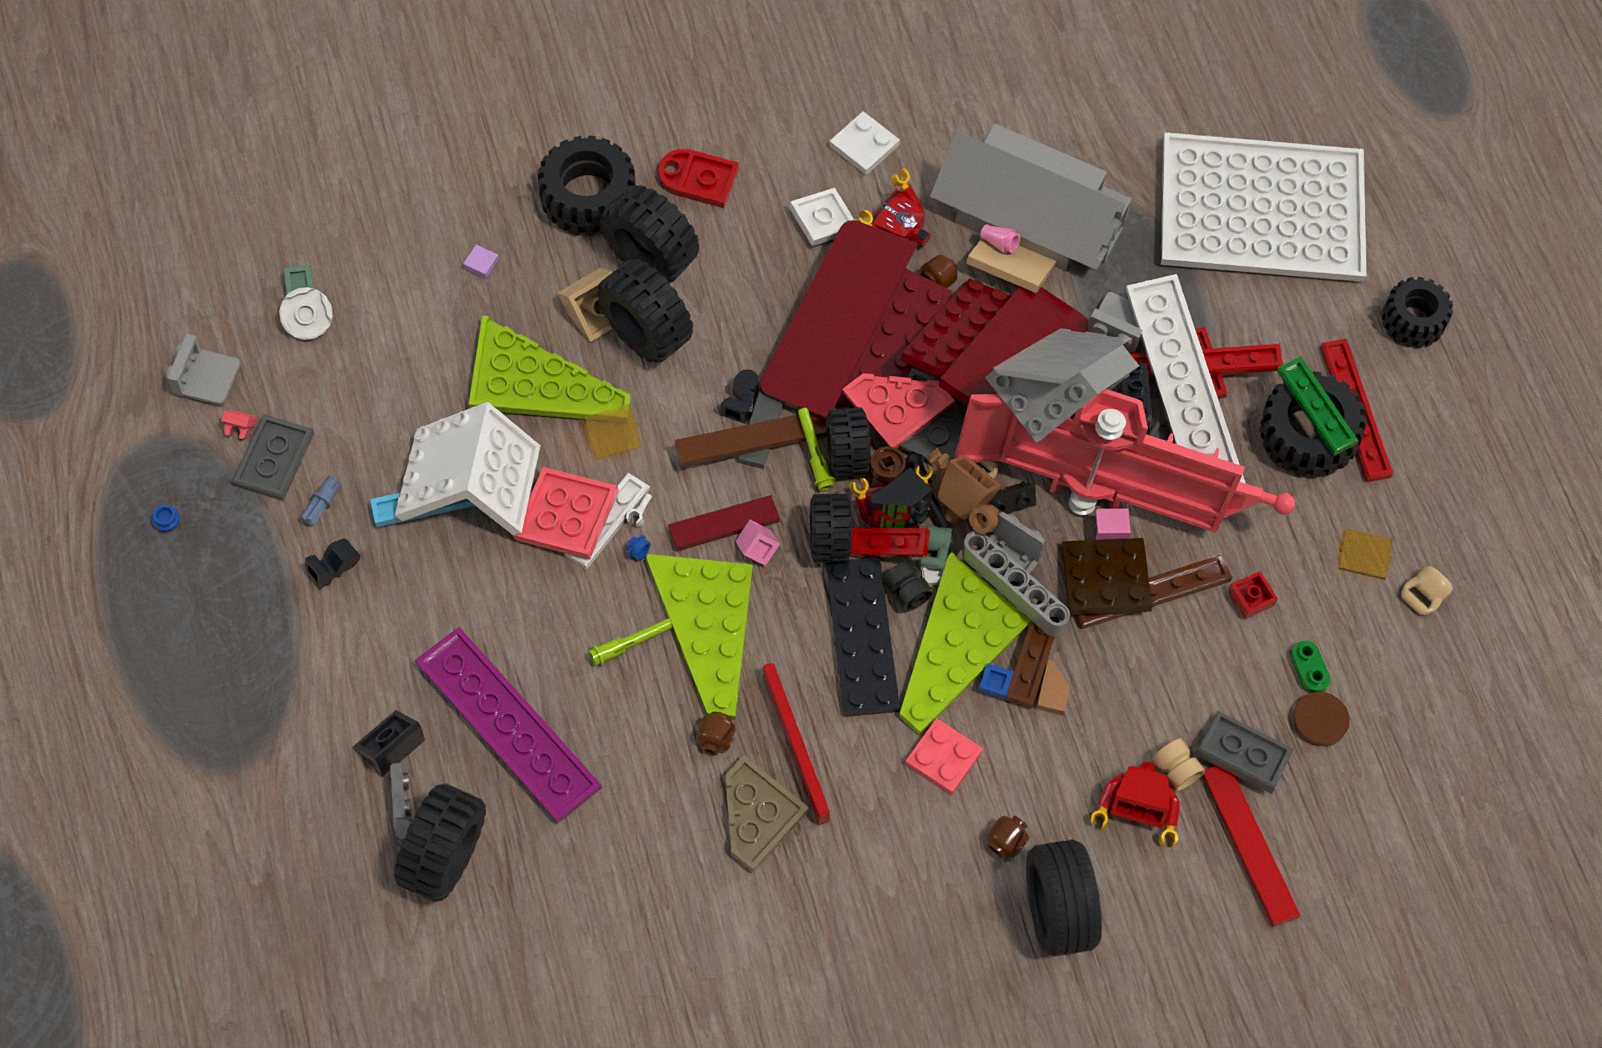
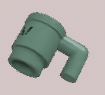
M920 525L919 528L930 530L928 551L937 552L936 557H922L920 566L936 569L944 568L953 529Z

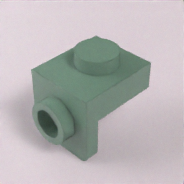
M310 265L284 268L286 296L297 288L309 287L314 289Z

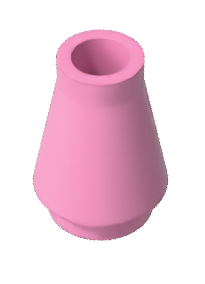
M986 224L981 230V239L986 240L1003 253H1013L1019 246L1020 234L1016 233L1015 229Z

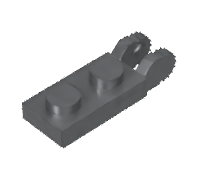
M393 763L390 765L394 840L395 844L401 848V843L411 823L405 818L411 817L410 799L404 800V790L409 789L408 772L402 773V763Z

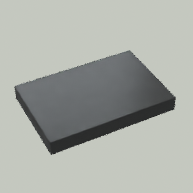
M263 414L232 480L233 486L284 501L315 434L314 430Z
M1217 711L1195 755L1272 794L1294 749Z

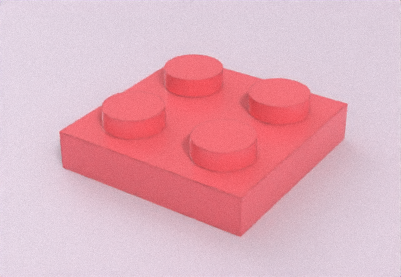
M936 718L906 759L905 765L952 796L982 754L983 748Z

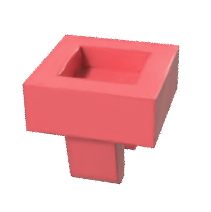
M235 410L223 411L222 421L225 422V435H233L234 428L238 427L240 429L239 438L246 439L251 428L256 426L258 416Z

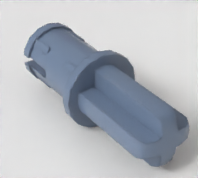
M327 476L318 492L312 494L311 502L301 515L305 524L313 526L324 510L330 508V501L342 487L340 481L334 484L337 478Z

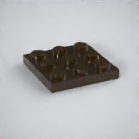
M1144 538L1062 541L1070 615L1152 612V598Z

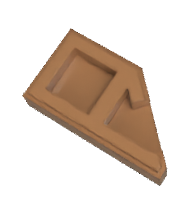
M1048 659L1037 709L1064 715L1070 685L1055 663Z

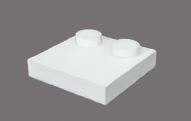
M864 111L829 141L830 148L865 175L871 172L900 145V139Z
M835 188L791 201L789 209L812 246L835 239L842 224L854 220Z

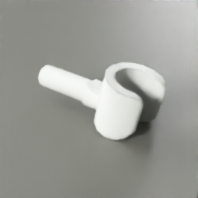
M650 494L644 496L637 509L634 508L627 512L626 519L628 523L633 516H639L636 527L642 526L644 522L642 514L652 498Z

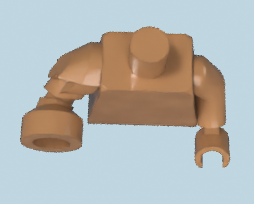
M936 448L928 456V461L933 467L938 469L940 487L938 498L948 507L944 514L945 518L952 523H958L960 518L963 520L969 519L972 528L980 534H985L995 529L998 524L997 515L999 511L992 504L988 503L1001 489L1002 485L965 454L949 461L950 456L946 453L942 455L939 449Z

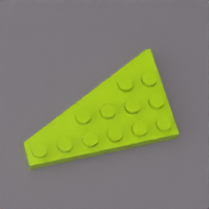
M482 315L469 398V409L489 402L498 411L505 413L628 423L631 401L629 393L614 388L605 380L600 381L588 374V371L570 361H565L556 353L551 354L539 347L538 343L521 334H516L507 326L502 327L490 320L489 316Z
M952 552L948 555L899 714V718L918 735L986 669L987 663L991 664L1031 622Z
M647 554V565L654 578V583L661 596L667 616L672 622L676 639L680 644L683 657L693 677L706 715L714 711L722 712L730 716L732 720H735L753 564Z

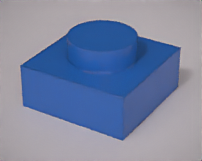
M987 663L978 692L1005 700L1014 671Z

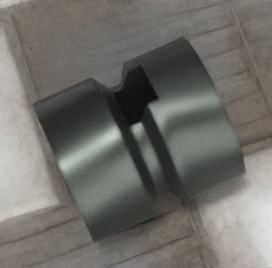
M905 560L895 565L883 577V581L892 593L898 594L896 600L905 612L912 611L923 605L931 598L934 592L926 579L920 578L921 572L912 560Z

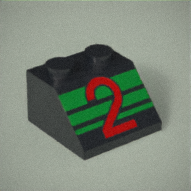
M910 467L869 499L866 524L873 528H912L915 524L917 526L921 525L929 517L933 489Z

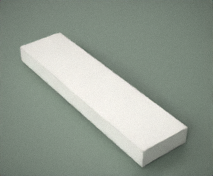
M627 473L618 484V495L591 559L564 553V556L586 570L627 520V512L631 509H636L644 496L650 491L649 485L630 473Z

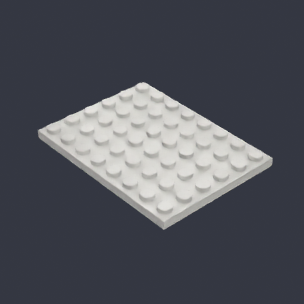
M1164 133L1161 265L1364 282L1366 279L1364 149Z

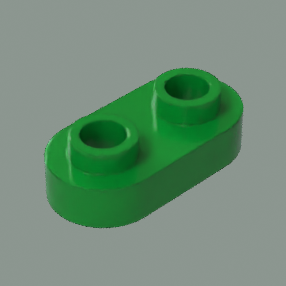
M1310 641L1298 642L1292 649L1290 658L1301 686L1308 693L1324 692L1330 683V675L1318 647ZM1302 651H1308L1311 656H1305ZM1312 675H1318L1321 680H1315Z

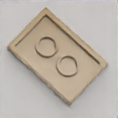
M981 239L969 254L966 263L1037 293L1054 269L1056 261L1022 246H1018L1013 253H1003L986 240Z

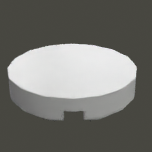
M309 287L297 288L288 293L282 301L279 310L280 321L285 330L294 337L303 340L315 339L324 334L330 327L333 318L332 305L327 296L319 290Z

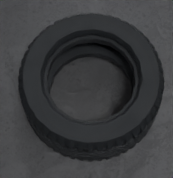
M1073 839L1035 845L1027 853L1026 879L1032 918L1041 947L1044 952L1052 956L1092 951L1101 941L1102 915L1097 881L1085 846Z

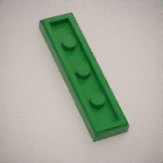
M1301 356L1278 367V374L1333 456L1357 445L1358 439Z

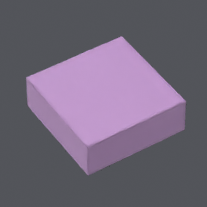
M475 245L463 263V267L486 279L498 262L499 255Z

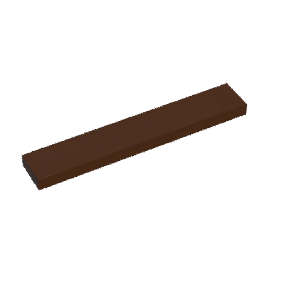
M797 414L675 440V447L682 467L804 442L806 437ZM810 414L817 439L827 437L826 421Z
M1222 554L1149 577L1152 607L1231 582L1233 577ZM1132 613L1083 614L1075 616L1082 630Z

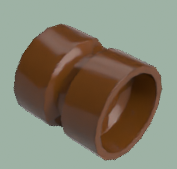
M886 446L879 448L873 453L869 472V483L872 488L886 486L904 473L906 461L900 450Z

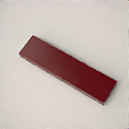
M769 495L668 524V529L677 552L740 534L749 520L762 526L778 523L780 518L772 496Z

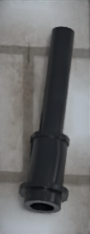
M918 453L905 458L906 470L911 467L915 471V468L919 465L920 476L927 475L923 464L924 458L920 457ZM932 491L929 510L937 527L950 528Z

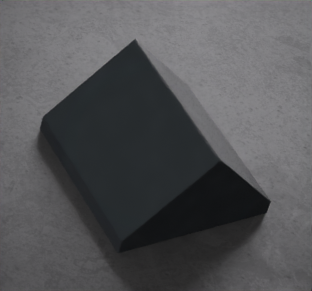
M395 710L353 747L381 777H384L390 771V765L400 763L421 745L425 738L418 721Z

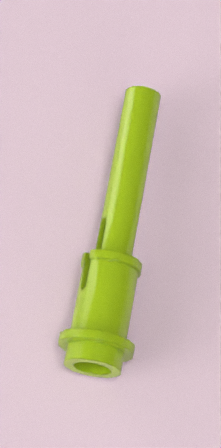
M802 408L798 410V415L812 457L809 462L816 479L814 485L818 487L819 491H826L834 487L835 477L831 476L827 458L821 453L808 408Z
M668 618L623 639L617 637L598 647L594 645L588 651L590 660L594 666L598 664L602 666L605 661L626 653L625 649L672 629V622Z

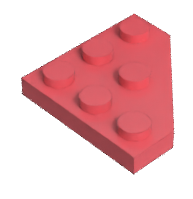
M863 373L842 389V393L855 408H863L869 425L885 444L894 448H898L955 404V400L950 394L939 387V381L934 380L917 381L905 377L890 376V378Z

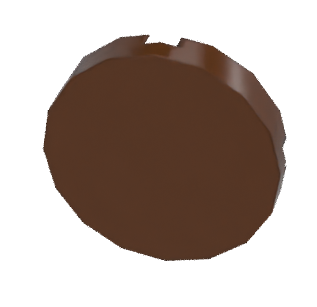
M1309 693L1299 701L1293 712L1295 731L1304 741L1314 746H1332L1342 740L1349 728L1350 717L1346 706L1340 699L1329 693Z

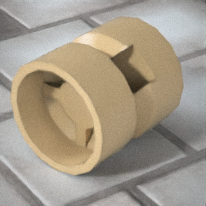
M1181 738L1167 744L1152 758L1162 773L1168 772V782L1176 792L1189 787L1205 773V769L1195 757H1189L1190 749Z

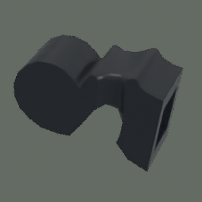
M746 369L736 375L733 382V395L737 399L732 397L724 399L720 404V416L743 424L751 418L754 397L757 396L759 391V376L756 372Z
M340 539L332 542L327 547L323 559L319 560L316 555L306 557V573L322 589L325 586H329L332 579L340 577L343 571L353 568L360 560L361 555L347 539Z

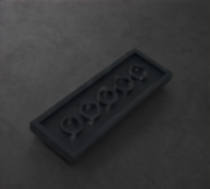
M880 557L849 559L848 562H826L825 567L844 717L900 712Z

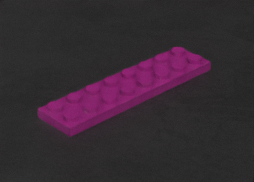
M460 627L456 628L415 660L416 665L557 824L602 789L599 781Z

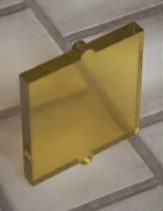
M630 404L585 417L590 433L588 439L592 441L597 459L642 447L637 431L639 425L634 420Z
M1346 528L1343 545L1339 548L1341 552L1339 570L1385 580L1388 565L1392 560L1390 552L1393 539Z

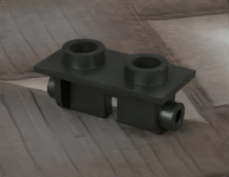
M1021 481L1019 484L1005 487L1006 492L1004 493L1000 489L988 503L997 508L999 513L1004 512L1006 514L1035 506V484Z

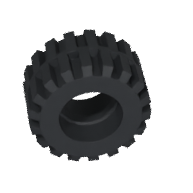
M1410 277L1407 278L1406 282L1404 280L1398 282L1397 286H1394L1381 314V319L1384 320V329H1389L1387 334L1390 337H1396L1395 341L1399 344L1401 341L1406 343L1405 346L1407 347L1415 345L1416 348H1422L1423 344L1428 347L1432 345L1433 341L1437 342L1441 335H1443L1453 314V302L1449 300L1450 295L1448 291L1443 292L1444 287L1442 285H1435L1434 280L1431 279L1425 281L1424 277H1418L1417 280ZM1407 308L1420 309L1427 317L1415 316Z
M862 407L829 410L826 419L828 457L833 475L838 477L868 474L871 464V449L865 411Z
M846 493L813 494L810 500L811 556L815 563L848 562L851 556L850 501Z

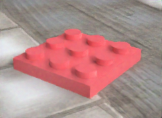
M543 467L529 497L522 533L513 535L514 539L590 560L618 495V486Z

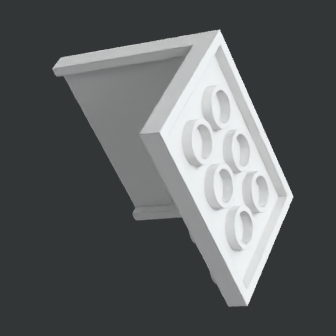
M489 402L422 426L416 430L414 435V442L409 455L406 474L403 478L395 516L401 521H405L467 498L512 535L522 533L540 445Z

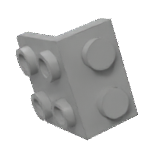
M1113 292L1106 294L1099 309L1095 308L1087 332L1106 334L1107 336L1118 338H1132L1124 345L1126 350L1132 353L1137 349L1143 331L1137 327L1129 299Z
M186 334L183 342H180L177 346L176 359L173 365L168 367L166 379L170 384L173 394L216 405H223L226 402L241 364L237 358L201 350L197 337Z
M1000 512L997 515L998 524L990 539L1031 575L1041 561L1046 541L1040 532L1027 528L1014 515ZM997 563L989 564L993 568H1001Z

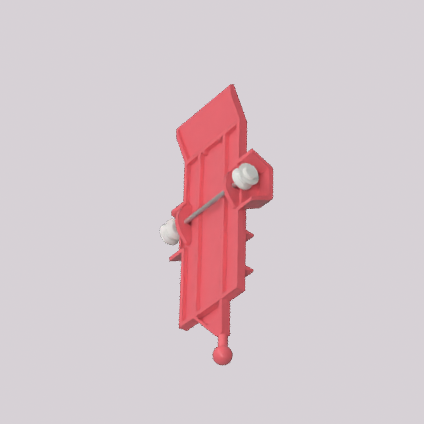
M1108 389L1095 396L1038 443H1036L998 394L971 395L955 453L956 458L965 454L973 462L1001 461L1052 478L1053 482L1049 492L1055 493L1063 485L1069 487L1072 490L1069 507L1074 513L1082 516L1089 515L1094 511L1097 500H1108L1110 509H1118L1119 503L1122 501L1216 533L1223 518L1255 505L1259 501L1272 505L1275 511L1282 515L1291 513L1295 508V500L1288 493L1274 495L1262 491V488L1240 482L1245 467L1218 458L1219 448H1216L1213 456L1172 443L1173 433L1170 434L1167 441L1147 435L1148 427L1143 402Z

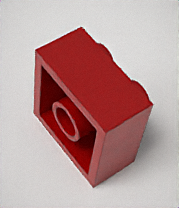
M1261 571L1231 584L1228 590L1245 619L1275 606L1278 600Z

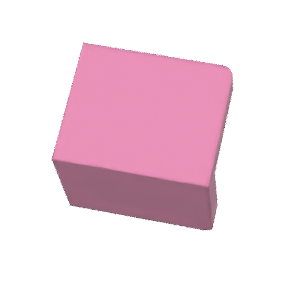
M1128 508L1096 510L1097 532L1094 540L1129 538L1131 531Z
M752 520L748 521L736 540L737 545L745 556L765 566L780 545V542L770 529Z

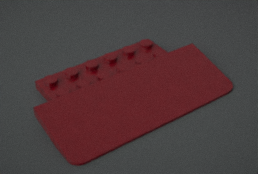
M856 220L845 222L840 227L761 379V391L766 396L794 409L808 408L809 414L825 421L829 410H834L837 403L848 408H855L842 393V389L863 373L874 374L877 377L890 378V376L907 378L911 369L915 367L900 361L902 352L948 302L952 290L906 269L917 247V242Z
M969 278L902 352L900 361L939 377V387L968 406L971 395L998 394L985 378L994 370L995 366L1060 328L1085 333L1088 329L1089 321L1083 314L1043 287H1040L1037 293L1019 287L1010 296L1004 291L996 290L978 280Z

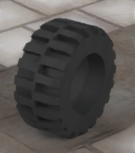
M588 135V138L576 136L571 141L566 139L560 142L558 148L554 146L548 151L549 156H544L541 161V167L538 169L541 207L544 213L547 214L548 219L554 224L557 222L558 227L564 231L570 229L571 233L577 235L580 232L586 233V235H594L593 232L598 231L602 234L603 231L600 230L601 213L625 188L636 185L634 165L631 163L629 155L626 152H622V148L616 143L611 145L608 139L601 138L599 140L596 139V136ZM585 175L597 176L609 183L605 190L590 196L577 195L565 188L571 180Z
M643 185L629 186L601 213L600 230L603 231L604 239L608 241V246L611 250H614L617 254L616 256L624 262L640 260L641 262L648 263L651 268L654 267L661 276H664L668 283L674 282L693 262L699 252V239L695 235L694 227L689 224L688 218L678 210L679 208L674 203H670L668 198L664 195H659L652 188L647 189Z
M628 260L599 283L597 297L599 298L598 302L603 309L604 316L609 320V324L615 329L621 340H624L627 346L634 350L641 358L644 357L649 362H662L690 340L693 333V321L690 320L691 315L686 310L684 301L680 299L677 294L678 292L674 287H671L668 280L661 276L654 267L651 268L648 263L641 262L640 260Z
M1313 371L1314 376L1358 439L1357 445L1333 456L1323 439L1306 438L1296 432L1291 426L1288 417L1302 410L1284 381L1283 384H1277L1272 394L1267 398L1260 423V435L1264 440L1263 446L1267 452L1272 451L1271 459L1275 463L1282 462L1283 469L1287 471L1291 469L1296 470V475L1305 476V473H1311L1312 477H1320L1322 472L1330 475L1336 472L1337 467L1343 469L1348 465L1349 460L1354 458L1365 432L1366 417L1364 413L1366 410L1362 402L1358 403L1360 398L1355 390L1350 391V385L1344 380L1340 383L1334 375L1329 374L1326 377L1322 376V372Z
M447 783L438 784L430 790L428 796L422 801L420 808L417 809L407 829L406 836L401 843V849L396 858L397 863L394 867V879L398 886L434 902L443 901L449 896V893L453 891L456 883L462 877V873L467 867L481 835L486 815V805L481 798Z

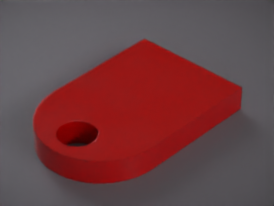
M677 149L667 153L660 161L658 168L659 181L662 187L673 195L724 208L739 170V162L691 149ZM668 166H675L678 168V170L673 173L667 172L665 169Z

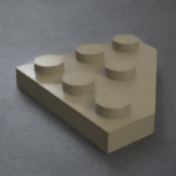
M743 755L725 775L731 856L753 873L807 814L809 807L748 757Z

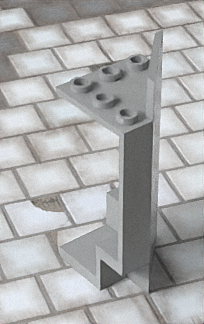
M994 124L990 132L986 131L981 141L957 130L955 131L930 195L931 198L954 207V212L957 213L955 223L981 234V230L986 224L1015 229L1016 233L1020 234L1019 246L1055 260V267L1065 272L1072 260L1095 270L1098 269L1100 264L1104 265L1125 226L1131 198L1104 187L1106 171L997 124Z
M1060 328L995 366L994 370L985 378L1036 443H1038L1095 396L1106 389H1113L1139 365L1124 347L1132 338H1118L1107 336L1106 334L1082 333Z

